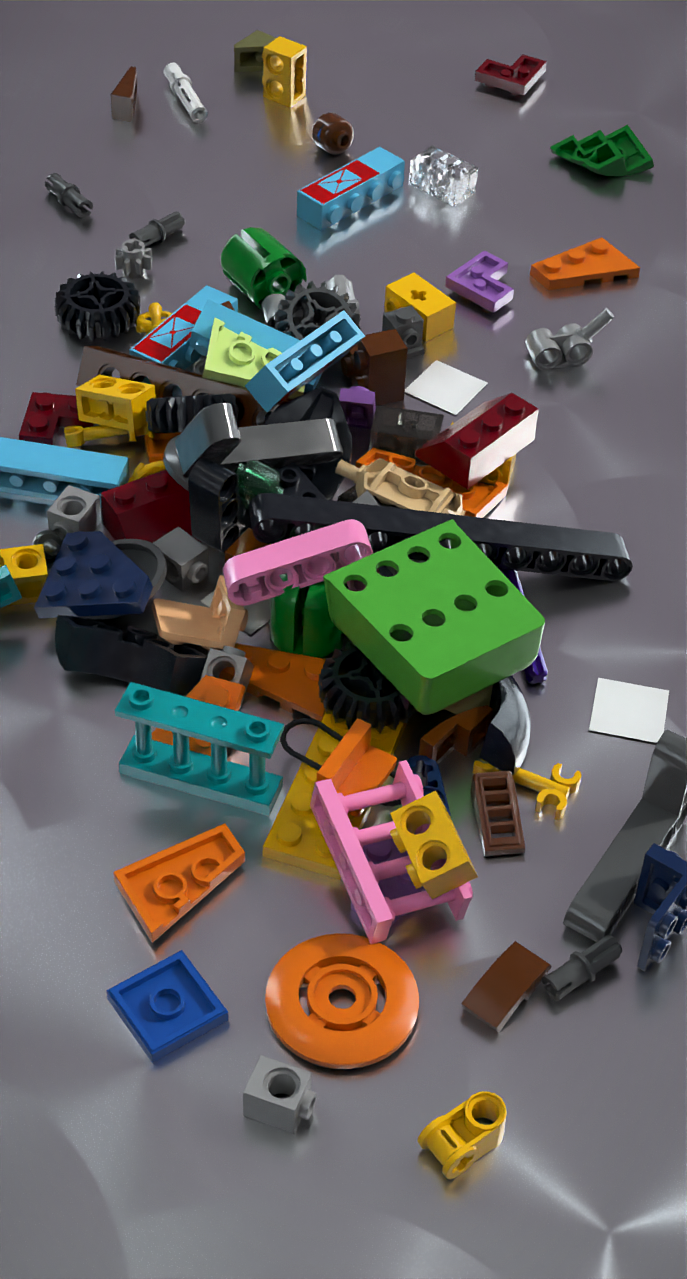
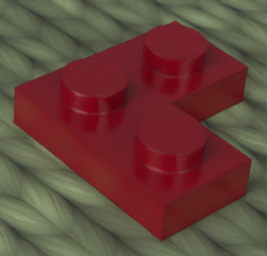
M522 54L512 66L486 59L475 71V81L484 83L488 87L507 90L514 95H525L546 71L547 61Z
M32 392L19 432V440L55 445L60 427L82 426L86 428L94 426V423L79 420L76 396Z

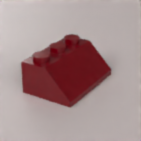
M514 393L483 402L417 449L415 456L468 490L534 441L539 408Z
M166 469L101 492L103 525L114 540L141 539L154 543L177 527H180L192 536L189 491L179 485Z

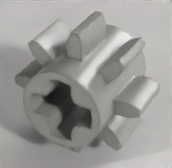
M137 239L124 241L121 248H116V270L123 269V274L128 278L144 276L146 270L152 269V249H145V244Z

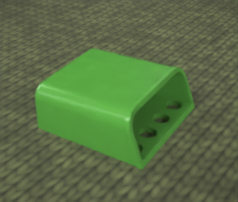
M453 519L323 575L329 616L332 623L352 641L421 714L430 715L524 670L534 662L538 655L545 618L462 531ZM450 538L451 549L443 547L439 541ZM413 552H421L427 555L429 560L417 563L409 559L408 555ZM381 566H390L396 569L398 573L395 576L385 577L380 575L376 569ZM350 580H358L364 583L366 587L361 591H351L344 584Z

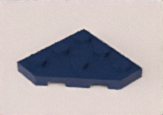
M77 531L66 534L34 609L39 619L57 618L58 615L82 617L140 614L145 610L153 586L149 576L101 531Z

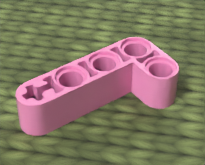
M344 520L230 558L223 567L228 598L236 605L246 606L282 595L285 592L283 589L292 584V588L300 586L299 589L324 581L323 575L374 554L364 525L357 520ZM287 574L288 581L283 582L279 575ZM358 580L346 582L348 589L351 591H361L366 587L364 583Z

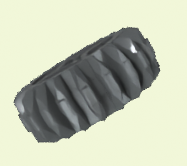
M311 281L308 283L307 289L299 283L295 288V292L289 290L285 295V300L279 301L277 307L279 311L275 312L274 320L277 323L274 329L302 340L320 327L318 326L319 323L321 325L325 324L343 310L360 330L361 328L358 324L361 318L360 314L354 313L357 308L356 303H347L349 299L348 293L341 296L337 294L339 290L338 285L329 290L326 289L325 281L321 283L320 288H316L314 282ZM302 309L303 320H301L299 325L294 326L292 316L296 311Z

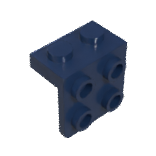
M655 843L645 853L634 899L635 905L653 914L647 924L637 967L643 971H646L653 961L659 964L670 948L671 941L669 939L674 932L681 935L687 927V861L682 859L677 853L668 851Z

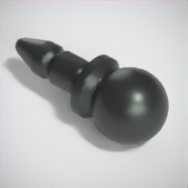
M44 530L35 536L33 545L43 544L45 559H52L57 556L62 540L56 532Z

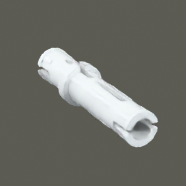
M169 63L164 68V75L170 82L171 91L179 97L193 122H203L208 116V111L193 90L190 78L183 74L177 63Z

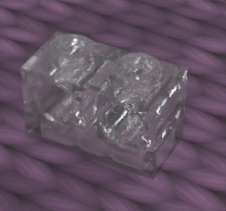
M430 146L411 159L409 185L455 207L476 192L478 167L439 148Z

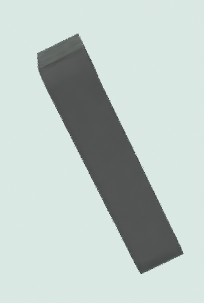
M217 403L203 408L174 442L184 478H189L193 466L201 458H207L234 473L261 471L263 470L262 468H266V470L278 469L292 462L297 466L327 463L340 458L344 454L334 419L325 418L238 428L230 403Z
M668 729L661 735L651 757L642 799L572 900L566 912L563 925L598 942L606 935L611 934L636 895L645 853L653 843L666 849L687 816V738Z

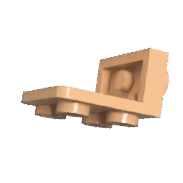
M219 575L210 608L155 598L152 603V611L159 636L175 645L190 643L200 645L207 650H210V648L221 650L224 646L234 648L239 631L243 632L248 621V610L244 606L234 604L228 598L223 575Z

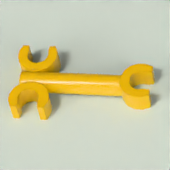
M148 423L135 432L104 425L86 428L82 426H68L64 428L67 448L81 446L86 441L129 434V439L132 442L136 441V437L148 434L149 438L155 437V433L148 430Z
M475 760L472 773L501 770L489 763ZM557 763L552 768L550 779L520 768L513 776L514 783L539 792L535 811L540 813L544 805L552 804L557 807L554 819L558 821L562 819L565 815L569 794L576 792L580 786L581 772L577 770L572 778L565 779L560 776L562 764Z

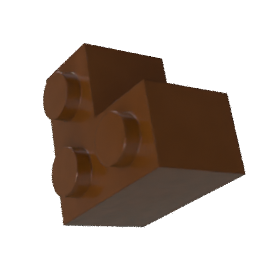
M396 329L367 334L341 359L342 372L345 377L349 376L353 386L365 387L369 391L375 392L376 406L404 401L408 348Z

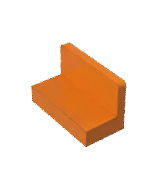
M357 718L318 770L316 782L331 778L337 793H342L344 796L378 788L383 785L397 765V758L370 745L372 725ZM366 808L351 811L348 814L360 817Z

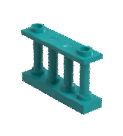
M129 683L115 709V716L135 721V735H133L119 761V774L270 816L283 787V776L265 772L266 758L270 759L284 730V724L141 684ZM151 726L173 732V745L152 740ZM189 737L210 742L211 756L189 750ZM227 747L249 753V767L227 761Z

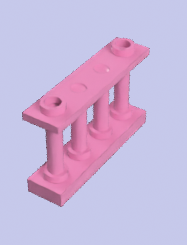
M407 760L399 762L393 784L344 796L342 793H337L330 778L315 782L310 807L370 944L387 939L395 916L439 904L448 903L456 921L464 919L473 897L470 881L434 899H431L425 890L390 900L389 897H384L380 890L379 881L407 874L405 866L412 863L408 855L374 864L372 861L368 862L363 852V846L392 839L390 830L396 828L394 821L359 830L356 826L352 827L347 815L351 811L399 799L402 806H405L423 797L422 781L417 774H413ZM430 824L421 825L416 829L415 834L424 833ZM446 859L435 861L431 866L432 870L441 868L445 864Z

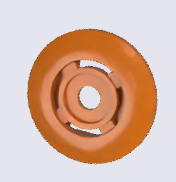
M335 933L308 939L290 949L278 961L268 979L265 1007L267 1018L275 1035L296 1056L322 1067L353 1069L375 1064L387 1058L406 1042L417 1020L419 992L411 970L397 953L380 942L370 944L368 938L364 936ZM377 984L382 985L385 994V1006L381 1013L376 1011L378 999ZM300 988H308L307 1005L311 1013L309 1016L306 1015L299 1001ZM337 989H347L354 994L356 1000L352 1006L341 1009L330 1003L329 996Z

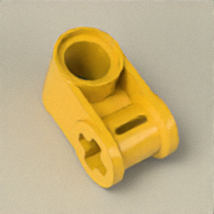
M489 1091L475 1093L447 1114L439 1116L430 1122L420 1133L417 1142L422 1149H429L442 1164V1173L447 1179L456 1178L464 1173L475 1161L492 1149L497 1148L502 1142L507 1115L506 1105L502 1098L495 1093ZM478 1118H488L494 1123L482 1125L475 1120Z

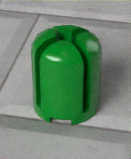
M249 227L242 229L241 237L238 234H234L227 240L221 253V266L226 278L259 309H262V302L269 295L282 294L285 296L289 290L295 292L296 286L299 283L301 284L302 280L307 281L306 269L303 263L269 232L262 228Z
M287 574L279 575L283 582L288 581ZM324 581L299 589L300 586L292 588V584L283 589L285 592L282 595L271 598L270 641H273L280 651L322 658L334 652L335 649L342 648L344 633L332 623L329 616Z

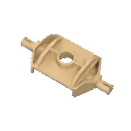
M382 458L375 460L367 466L362 465L360 468L341 459L336 467V474L354 481L357 498L368 490L378 501L387 505H395L403 509L465 515L466 511L462 507L461 494L425 480Z

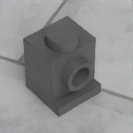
M413 306L402 307L383 313L382 331L397 330L408 348L407 359L424 354L425 349L422 347L424 320Z

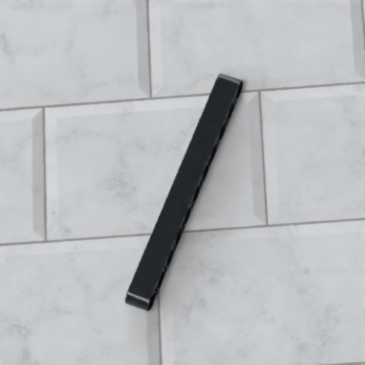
M274 493L259 494L249 503L253 535L259 542L274 544L352 519L364 525L373 553H376L453 519L498 569L618 581L628 576L633 568L623 538L615 533ZM450 538L439 541L440 545L451 549ZM413 552L408 555L409 559L429 560L428 556L421 552Z

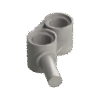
M605 308L584 328L578 324H567L560 328L554 336L546 328L535 329L529 333L525 340L526 347L535 366L543 371L565 366H579L586 363L593 354V348L590 344L593 341L592 337L614 318V315L609 309Z

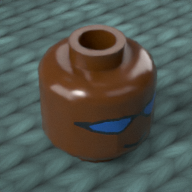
M326 113L316 120L312 129V138L321 149L329 154L339 155L351 146L354 138V129L350 122L338 114Z

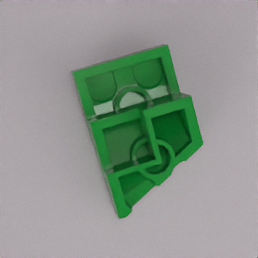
M628 125L606 136L599 130L579 141L572 135L550 146L553 154L606 176H628L654 167L652 157Z

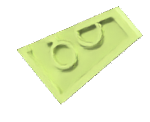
M214 317L203 378L245 387L267 363L282 354V352L274 348L265 349L251 341L252 337L242 331L239 335L224 327L225 322ZM305 385L288 398L294 399L303 395Z

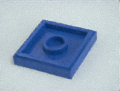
M183 950L106 990L108 1001L152 1063L229 1021L227 1009Z

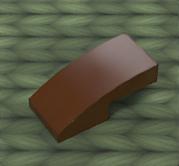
M488 705L473 708L443 721L420 739L419 755L434 759L437 764L454 749L467 757L485 740L489 724L492 721L493 708Z
M515 941L490 966L461 1004L465 1010L499 1033L522 1000L528 1001L541 983L542 977L551 969V964Z

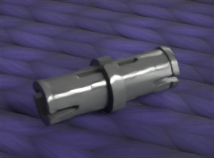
M52 173L47 177L53 183V186L45 181L46 189L57 196V200L62 206H68L81 218L91 214L84 205L93 210L92 202L80 194V190L76 185L66 182L58 173Z

